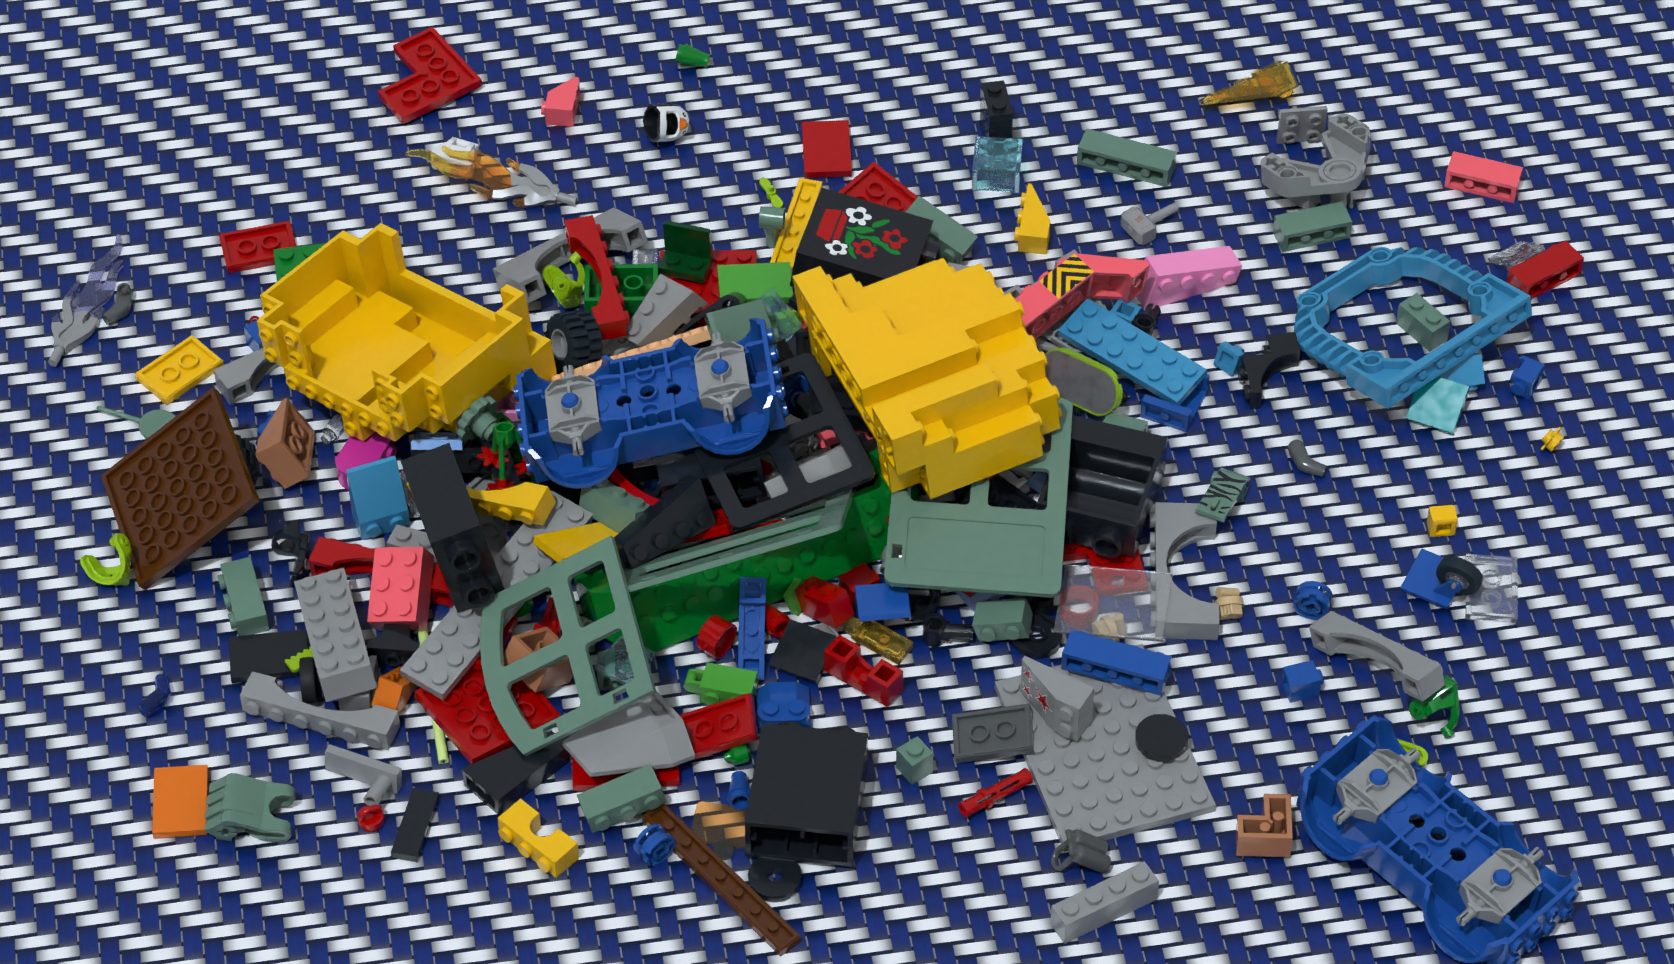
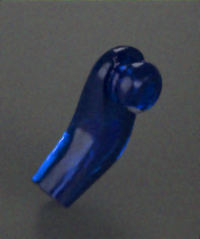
M158 674L155 677V690L140 702L139 711L144 717L152 716L154 712L169 701L171 689L166 674Z

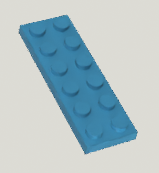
M1088 298L1058 329V336L1163 400L1177 405H1181L1207 375L1206 368Z

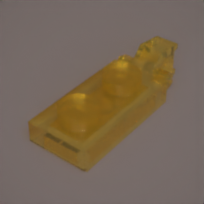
M852 616L844 622L843 631L849 634L855 642L898 665L913 649V642L876 621L859 622L858 619Z

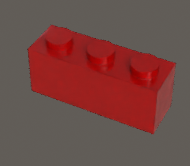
M1565 240L1509 268L1506 282L1530 295L1532 300L1581 275L1584 257Z

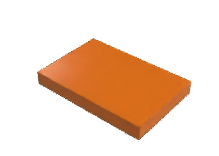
M208 765L154 768L153 839L207 835L205 831L207 819H205L204 813L208 807L206 806V798L208 796Z

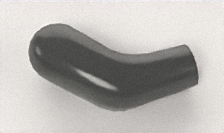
M121 283L117 286L115 304L102 314L103 320L107 325L129 314L133 300V290L129 284Z
M1291 441L1288 445V451L1298 470L1303 473L1323 477L1327 465L1311 459L1302 441Z

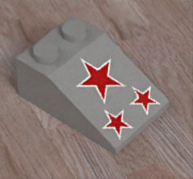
M1027 656L1022 658L1021 693L1055 732L1065 738L1078 741L1092 721L1094 687Z

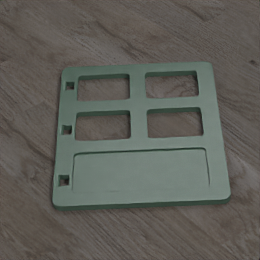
M1064 398L1057 400L1062 417L1059 418L1060 429L1052 431L1051 450L1043 453V456L1008 469L1046 472L1049 475L1046 509L1035 510L990 506L988 504L990 477L971 483L970 501L965 505L913 501L911 499L912 486L907 487V491L900 490L891 493L884 580L888 585L1049 598L1059 595L1062 581L1073 405L1069 400ZM893 547L902 548L901 558H892Z

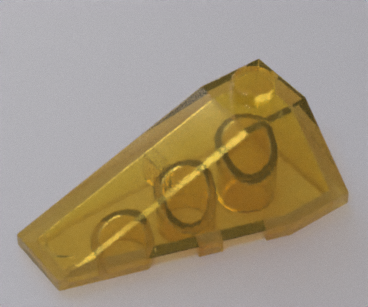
M1275 61L1252 72L1251 78L1248 76L1239 79L1232 84V87L1226 86L1201 98L1199 101L1200 104L1206 105L1277 96L1285 98L1293 94V89L1299 86L1288 61Z

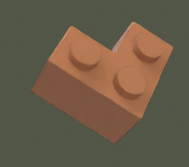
M1264 794L1262 815H1237L1235 832L1236 856L1290 857L1293 839L1291 794Z

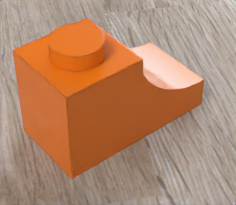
M398 667L379 677L371 706L373 707L376 704L398 710L400 713L405 710L410 696L418 686L400 676V669L402 667Z

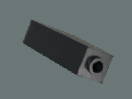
M552 730L546 732L547 737L555 734ZM565 738L528 756L522 754L515 745L468 765L462 769L464 786L500 816L520 798L525 797L570 762V753L562 746Z

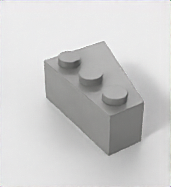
M660 274L632 317L630 325H627V336H623V338L636 348H640L647 344L675 336L673 332L683 323L687 324L691 320L690 316L699 307L704 308L708 302L694 291Z

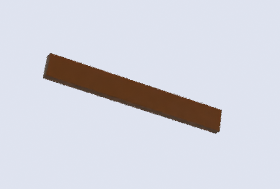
M662 804L658 808L649 810L642 815V822L647 827L653 824H660L666 830V833L671 834L676 839L673 852L780 957L801 942V936L668 806Z

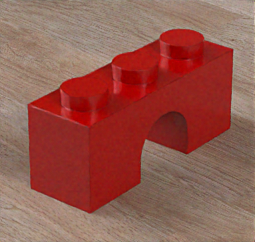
M838 635L824 651V671L888 707L903 691V671L883 659L875 667L871 666L863 659L861 647L845 637Z

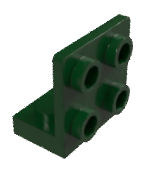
M665 221L663 224L665 252L658 265L659 275L705 283L713 265L711 230Z

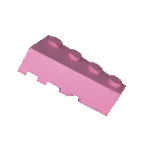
M1230 246L1146 256L1145 260L1150 264L1145 288L1136 297L1144 310L1150 303L1154 304L1152 309L1156 305L1161 307L1236 283L1242 264Z

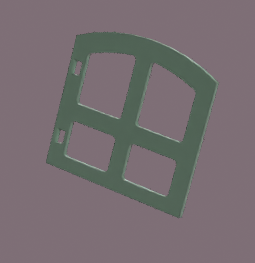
M609 536L495 594L491 602L483 606L480 627V652L485 686L500 724L511 741L525 756L656 693L614 537ZM603 563L615 610L613 613L582 627L571 587V579ZM551 589L562 630V637L504 666L503 625L505 612ZM618 631H622L634 678L631 682L601 696L589 654V647ZM569 657L580 699V706L533 729L520 711L510 688L514 683ZM627 691L629 697L617 702L616 696ZM557 726L559 732L547 737L546 731Z

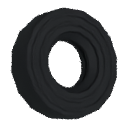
M300 658L299 673L302 701L307 704L317 703L318 686L314 658Z

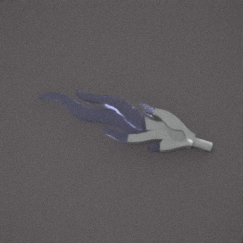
M120 234L116 236L115 245L112 250L91 266L87 283L82 292L76 296L81 289L80 281L77 280L64 296L62 303L63 323L60 322L59 314L53 316L51 329L54 338V351L48 360L49 365L56 367L63 354H67L71 349L87 340L97 328L102 314L105 313V308L102 306L113 295L118 272L124 266L123 260L113 264L105 283L101 285L105 270L121 254L123 245Z

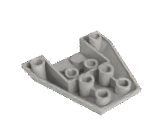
M657 691L576 731L565 739L562 744L590 777L633 772L649 764L652 765L653 769L670 768L695 759V753L683 719Z

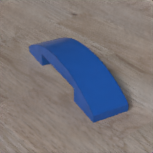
M740 577L738 668L758 671V681H764L766 578Z

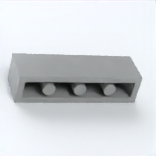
M1144 861L1052 905L1050 925L1063 943L1066 944L1157 900L1159 880Z

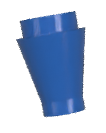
M736 771L731 775L727 801L736 810H744L748 807L751 788L745 772Z

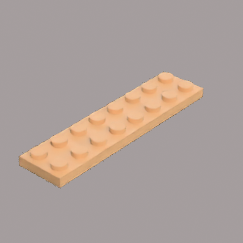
M702 326L640 348L610 356V358L614 360L672 347L673 343L680 338L689 346L709 341L711 338L707 326ZM602 360L575 368L574 375L589 376L601 366ZM564 372L551 376V381L561 380L564 377Z

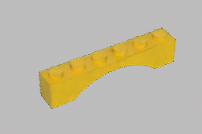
M407 482L406 485H407V487L409 488V490H410V492H411L409 483ZM529 482L502 490L490 491L466 487L475 512L484 516L501 517L504 520L522 521L527 525L536 524L543 526L556 503L548 486Z

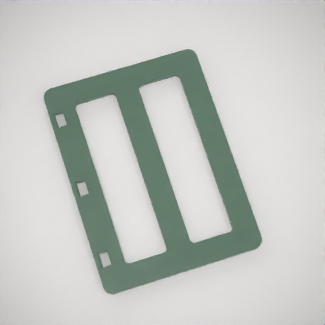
M853 488L764 523L825 506L823 509L652 558L633 569L623 567L628 590L632 592L836 532L843 528L854 496ZM819 522L814 526L803 528L797 531L786 533L780 536L762 540L756 543L745 545L739 548L728 550L722 553H718L715 555H711L708 557H704L698 560H694L691 562H687L681 565H677L674 567H670L664 570H660L645 575V573L655 569L666 567L672 564H676L689 559H693L713 552L724 550L730 547L741 545L747 542H751L754 540H758L771 535H775L788 530ZM713 538L703 539L689 543H681L669 549L666 552L686 547L689 545H693L706 540H710Z

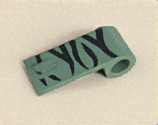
M1224 468L1214 471L1210 480V486L1197 506L1195 513L1225 522L1236 501H1243L1250 484V477Z

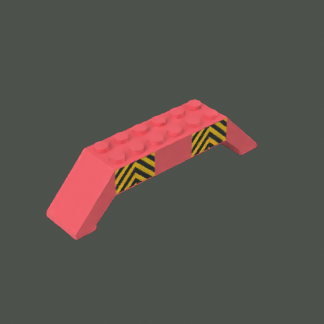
M1078 253L1072 254L1067 259H1061L1052 271L1044 272L1035 284L1026 286L1020 295L1015 298V301H1020L1023 306L1024 315L1022 320L1027 334L1032 335L1036 340L1081 305L1087 298L1121 299L1128 303L1144 290L1150 264L1146 260Z

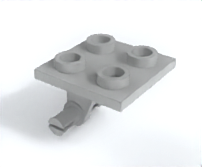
M1292 106L1291 109H1278L1277 144L1322 140L1321 134L1325 132L1327 106L1304 108Z

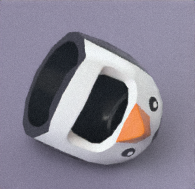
M672 103L649 105L645 110L643 118L644 131L651 142L661 143L677 140L687 132L690 124L687 112L680 106Z

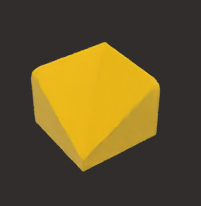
M1454 505L1429 507L1427 527L1430 537L1455 535L1458 518Z

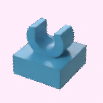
M1225 341L1219 345L1213 364L1229 375L1234 376L1238 374L1237 369L1241 366L1245 350L1238 345L1232 346Z

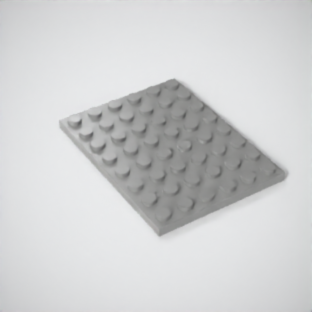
M1143 644L1135 645L1144 649ZM1061 665L1051 667L1094 687L1092 721L1079 740L1075 741L1055 732L1021 693V675L995 681L994 688L1002 707L1030 703L1034 753L1023 754L1061 844L1067 840L1065 833L1067 829L1072 831L1079 829L1101 839L1110 840L1216 811V804L1189 745H1187L1182 755L1174 757V760L1168 762H1157L1146 758L1139 747L1137 748L1135 745V731L1143 719L1154 714H1167L1175 717L1164 691L1162 696L1066 671L1061 669Z

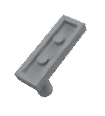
M331 744L325 750V770L372 785L363 798L368 806L378 805L387 791L397 794L402 787V768Z

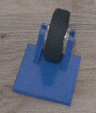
M1421 549L1400 590L1448 609L1456 593L1462 595L1475 594L1482 584L1483 576L1475 565L1465 559L1455 556L1444 558Z

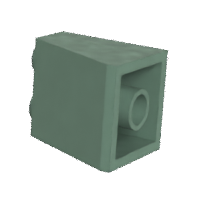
M760 299L706 313L705 323L711 341L712 333L715 332L717 337V332H721L724 343L738 342L750 330L749 319H764L768 329L772 328L769 319L773 318L769 304L764 305L763 300ZM776 327L772 328L775 343H772V345L781 341Z

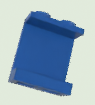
M1207 374L1181 405L1165 401L1153 393L1151 395L1145 394L1141 401L1140 417L1187 432L1208 393L1210 375Z

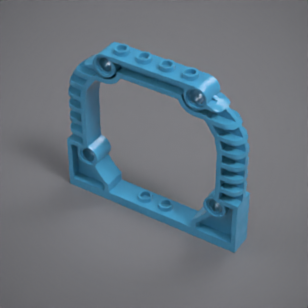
M1377 247L1297 297L1298 312L1295 317L1294 332L1296 333L1300 349L1306 352L1307 356L1312 359L1315 358L1322 365L1326 364V367L1332 371L1336 370L1338 375L1346 376L1347 385L1389 409L1532 316L1531 296L1490 273L1482 277V274L1477 270L1472 271L1468 265H1462L1459 260L1451 259L1448 254H1439L1437 250L1429 249L1425 252L1423 248L1414 247L1405 252L1402 247L1391 250L1386 247ZM1403 276L1422 277L1441 285L1466 299L1469 311L1482 318L1417 361L1410 358H1384L1381 352L1373 350L1363 353L1322 328L1329 322L1330 312L1372 285L1390 284Z

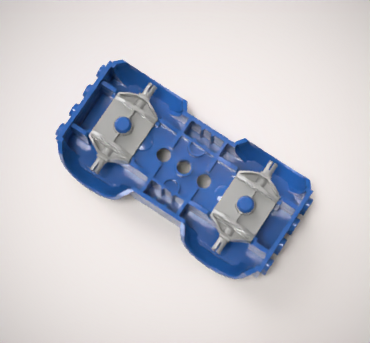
M751 318L749 319L750 330L748 334L738 342L724 343L722 333L717 332L716 337L714 332L711 335L713 341L711 346L701 349L689 346L680 338L673 343L672 347L614 360L604 355L602 356L601 366L589 376H575L572 365H568V369L567 366H564V377L553 382L538 377L532 368L525 369L520 374H516L517 385H514L513 389L519 404H516L515 408L518 419H521V423L517 424L519 436L521 439L523 438V442L519 443L522 457H527L526 466L528 473H533L537 483L552 480L564 487L575 489L589 488L603 482L618 465L700 446L713 453L722 455L741 454L751 450L763 440L769 431L785 428V417L789 416L786 401L782 402L784 397H786L783 382L779 383L781 378H783L780 363L776 364L780 356L777 344L772 345V343H775L772 328L767 329L764 319Z
M1373 715L1367 721H1361L1351 735L1343 736L1332 751L1324 752L1313 767L1308 766L1300 775L1301 783L1297 791L1296 806L1301 810L1302 822L1313 843L1331 858L1341 861L1362 860L1423 910L1424 922L1428 933L1438 947L1455 960L1464 963L1517 964L1525 951L1531 952L1543 935L1549 936L1556 928V923L1561 919L1565 921L1573 913V903L1579 895L1577 892L1580 883L1578 871L1572 868L1571 874L1564 876L1542 864L1539 859L1544 856L1541 849L1539 851V847H1535L1530 852L1519 838L1515 824L1511 821L1498 822L1450 784L1452 774L1449 771L1446 776H1437L1418 764L1415 760L1420 757L1419 751H1416L1415 748H1412L1408 753L1405 751L1394 734L1392 722L1387 718ZM1418 816L1424 820L1425 824L1420 828H1416L1415 825L1409 823V819ZM1440 833L1445 839L1435 840L1431 837V834ZM1461 850L1466 855V858L1462 861H1455L1452 859L1450 852Z

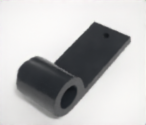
M739 292L727 294L694 318H691L687 324L683 323L682 327L674 333L676 335L685 333L704 319L706 313L747 303V299Z

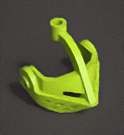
M576 251L569 257V260L577 268V282L571 280L557 266L552 264L547 265L542 272L544 280L564 309L580 306L579 302L585 281V271L583 265L579 262L582 257Z
M115 533L109 540L110 545L118 551L120 557L119 566L103 567L93 555L81 557L80 563L88 577L96 583L102 585H129L132 549L128 538L124 534Z

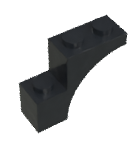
M1295 332L1266 335L1265 345H1262L1261 348L1262 354L1242 356L1241 367L1237 369L1238 379L1240 382L1243 381V398L1248 400L1250 409L1260 408L1262 388L1273 375L1282 370L1299 366L1300 347Z

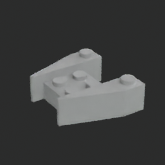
M841 445L829 451L827 447L818 448L813 453H808L795 460L808 483L818 481L852 466ZM778 470L764 476L767 496L755 498L754 500L756 504H759L788 491Z

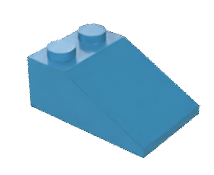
M395 455L346 470L352 517L361 540L392 532L396 524L405 527L410 526L407 502Z

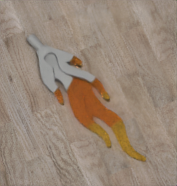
M442 146V151L450 158L469 161L474 165L454 164L429 150L416 149L405 152L406 156L421 157L428 160L448 177L466 178L484 183L491 189H486L476 184H469L470 190L484 197L494 200L524 197L513 200V205L516 207H536L547 203L556 204L557 201L575 206L577 202V197L560 192V189L555 187L539 169L515 162L510 158L506 159V163L513 170L527 177L517 176L496 159L481 152L456 151Z

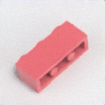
M1453 151L1447 168L1444 187L1514 203L1520 186L1523 167Z

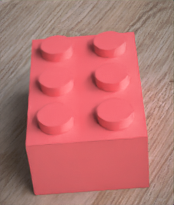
M375 547L367 618L369 624L378 631H383L384 624L410 625V630H427L434 564L433 554L424 547Z

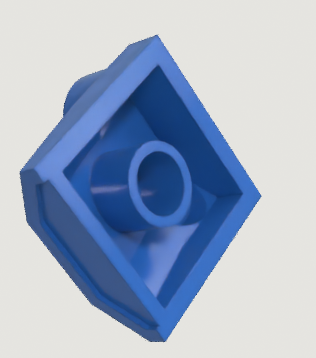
M769 682L758 688V734L761 732L762 723L778 725L781 722L792 721L803 727L811 728L809 687L798 682Z

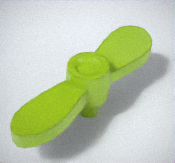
M760 178L759 184L766 192L767 199L771 200L772 206L783 208V201L776 195L774 186L771 185L767 178Z

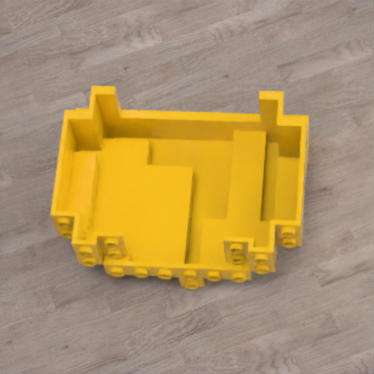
M382 223L361 239L342 230L260 295L264 315L257 320L265 358L284 368L286 383L289 388L297 390L309 399H314L324 404L327 408L341 413L345 432L349 436H354L362 441L366 440L376 431L381 436L396 442L406 432H411L417 426L434 434L441 428L455 433L458 427V420L474 401L482 396L485 398L490 395L498 403L511 391L514 392L513 386L517 385L516 374H520L525 369L532 368L538 377L546 381H551L550 377L557 375L551 340L532 331L525 292L506 284L500 289L503 306L498 311L493 312L407 270L399 232Z
M941 258L865 287L862 286L860 281L856 282L851 273L832 280L830 274H825L821 266L792 276L798 312L808 327L812 354L816 357L826 377L832 375V367L877 441L882 478L891 493L921 483L929 498L933 499L1043 456L1042 445L1045 444L1043 435L1060 429L1059 418L1062 417V412L1057 401L1060 399V394L1055 385L1052 386L1046 378L1045 366L1048 365L1044 352L1038 351L1034 337L1026 332V327L1022 320L1024 309L1021 302L1015 301L1011 293L1004 295L1002 288L995 285L992 273L990 271L987 272L981 263L955 271L953 266H948L945 259Z

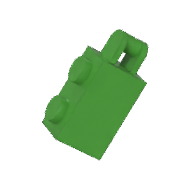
M707 662L705 670H688L683 687L688 692L700 694V703L707 705L716 704L751 693L755 700L758 689V671Z

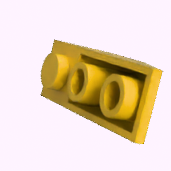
M1028 183L1027 192H1022L1020 206L1024 208L1018 212L1017 224L1021 225L1015 228L1014 241H1018L1019 252L1047 255L1050 238V219L1033 185Z

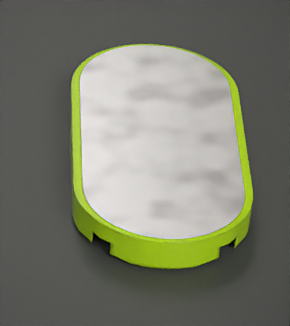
M1066 347L1051 349L1045 353L1048 365L1045 366L1046 378L1052 386L1055 385L1057 387L1060 398L1067 399L1072 405L1096 416L1109 414L1120 406L1123 389L1122 385L1118 383L1117 374L1111 368Z

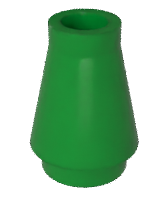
M686 43L685 45L679 44L675 62L680 63V66L707 68L710 54Z

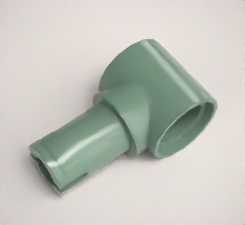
M761 206L759 228H763L766 233L767 247L775 248L780 231L784 229L785 208Z

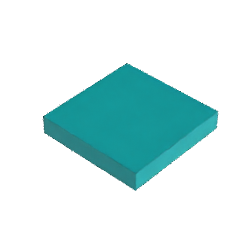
M1436 377L1414 392L1406 419L1454 434L1470 387L1445 378Z

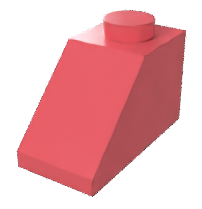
M574 77L548 91L547 99L542 101L541 114L545 115L546 125L574 127L581 94L579 77Z

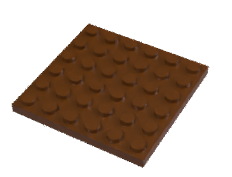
M213 387L101 475L120 533L124 534L130 542L132 549L130 562L138 586L144 590L260 501L220 392Z

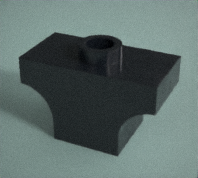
M384 624L381 635L374 639H368L366 648L369 657L377 656L378 664L403 666L420 647V643L412 640L410 625Z

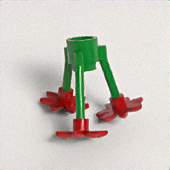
M511 422L497 423L493 427L492 448L481 447L484 454L477 455L479 460H485L483 463L484 467H488L493 463L494 467L499 469L497 484L488 483L487 491L517 486L514 485V482L507 483V478H505V464L510 462L505 457L508 454L505 448L512 447L515 439L519 448V443L523 442L519 436L518 428L514 429V425ZM521 457L523 463L514 465V468L518 469V475L528 473L526 466L527 457Z

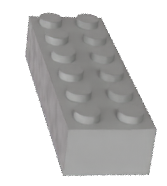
M345 569L331 570L294 581L326 702L377 688Z

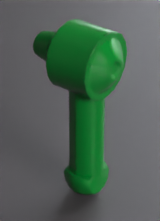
M746 744L731 748L729 752L723 755L725 761H731L735 765L749 763L751 753Z

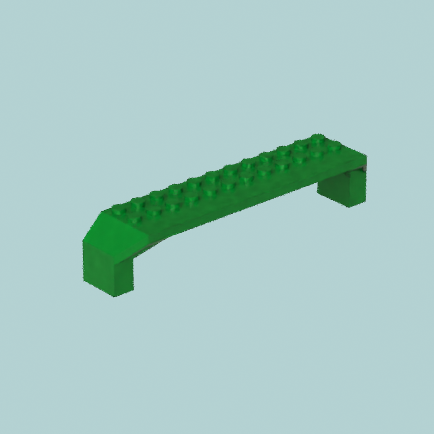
M878 449L869 452L875 470V483L854 492L842 529L629 592L644 648L650 650V654H653L699 634L704 623L713 615H719L727 621L739 618L740 577L766 578V603L772 604L784 599L783 595L794 578H800L805 581L811 576H816L827 581L862 563L868 564L880 559L882 551L887 545L891 491L882 478ZM917 484L912 485L911 499L913 501H920ZM825 506L818 507V508L813 509V510H811V511H808V512H806V513H810V512H813V511H817V510L823 509ZM819 522L805 525L799 528L788 530L782 533L771 535L751 542H747L717 552H713L707 555H703L692 560H689L687 562H691L704 557L739 548L745 545L756 543L762 540H766L786 533L797 531L803 528L814 526ZM601 569L591 574L583 572L573 577L584 617L595 622L614 612L615 604L608 578ZM618 631L606 637V639L617 645L621 639L624 640L622 631Z

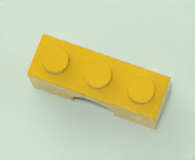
M521 798L498 817V833L505 842H511L516 846L524 857H530L535 861L543 872H549L557 878L579 859L578 843L559 828L549 836L541 837L535 835L541 829L540 814Z

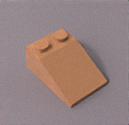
M288 398L283 399L258 438L256 449L258 461L269 469L272 478L279 482L284 489L310 476L315 431Z

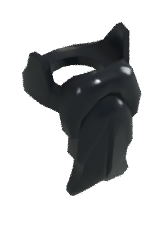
M295 520L285 528L278 530L274 534L271 544L272 550L275 553L295 556L290 587L304 573L310 552L308 549L310 536L304 532L300 533V522ZM280 539H286L280 544L277 542Z

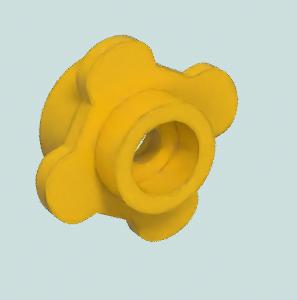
M1561 427L1555 432L1552 429L1547 432L1541 440L1545 444L1540 450L1543 451L1547 448L1552 452L1564 438L1559 433L1562 429Z

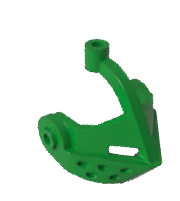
M1448 675L1443 676L1445 686L1423 702L1415 698L1409 706L1410 715L1416 720L1426 718L1440 709L1451 708V718L1448 724L1440 729L1445 739L1455 734L1452 729L1458 723L1460 712L1458 683Z

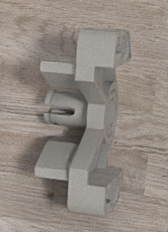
M1338 114L1328 120V130L1321 134L1322 145L1328 156V160L1322 165L1280 158L1273 152L1261 159L1262 183L1303 209L1315 207L1320 202V195L1329 194L1330 203L1343 201L1345 208L1348 203V207L1352 209L1354 206L1353 190L1364 180V171L1371 149L1370 129L1366 124L1349 114Z

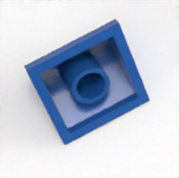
M887 583L855 586L854 607L859 622L911 617L907 587H895Z

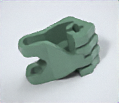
M237 773L227 774L210 783V794L206 798V806L208 807L204 813L205 819H207L205 823V831L220 840L232 841V837L237 835L239 827L250 836L263 841L285 842L290 839L293 831L291 824L287 820L274 817L271 812L278 807H288L293 804L296 799L294 787L288 784L266 782Z

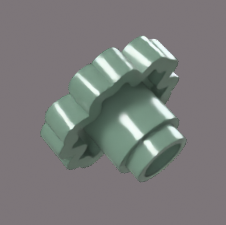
M490 395L485 398L482 396L474 401L470 408L463 412L457 422L458 427L455 431L457 436L464 442L469 439L473 441L477 437L492 442L493 427L499 423V420L495 418L497 416L496 410L499 407L497 401Z

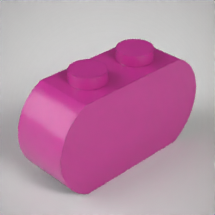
M376 431L364 441L350 436L335 458L337 478L340 485L349 490L346 475L347 469L394 455L396 457L397 448L395 447V441L381 436Z

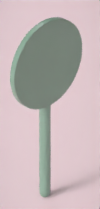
M97 406L96 408L98 411L139 423V431L146 439L175 417L173 413L166 410H152L138 418L102 406Z

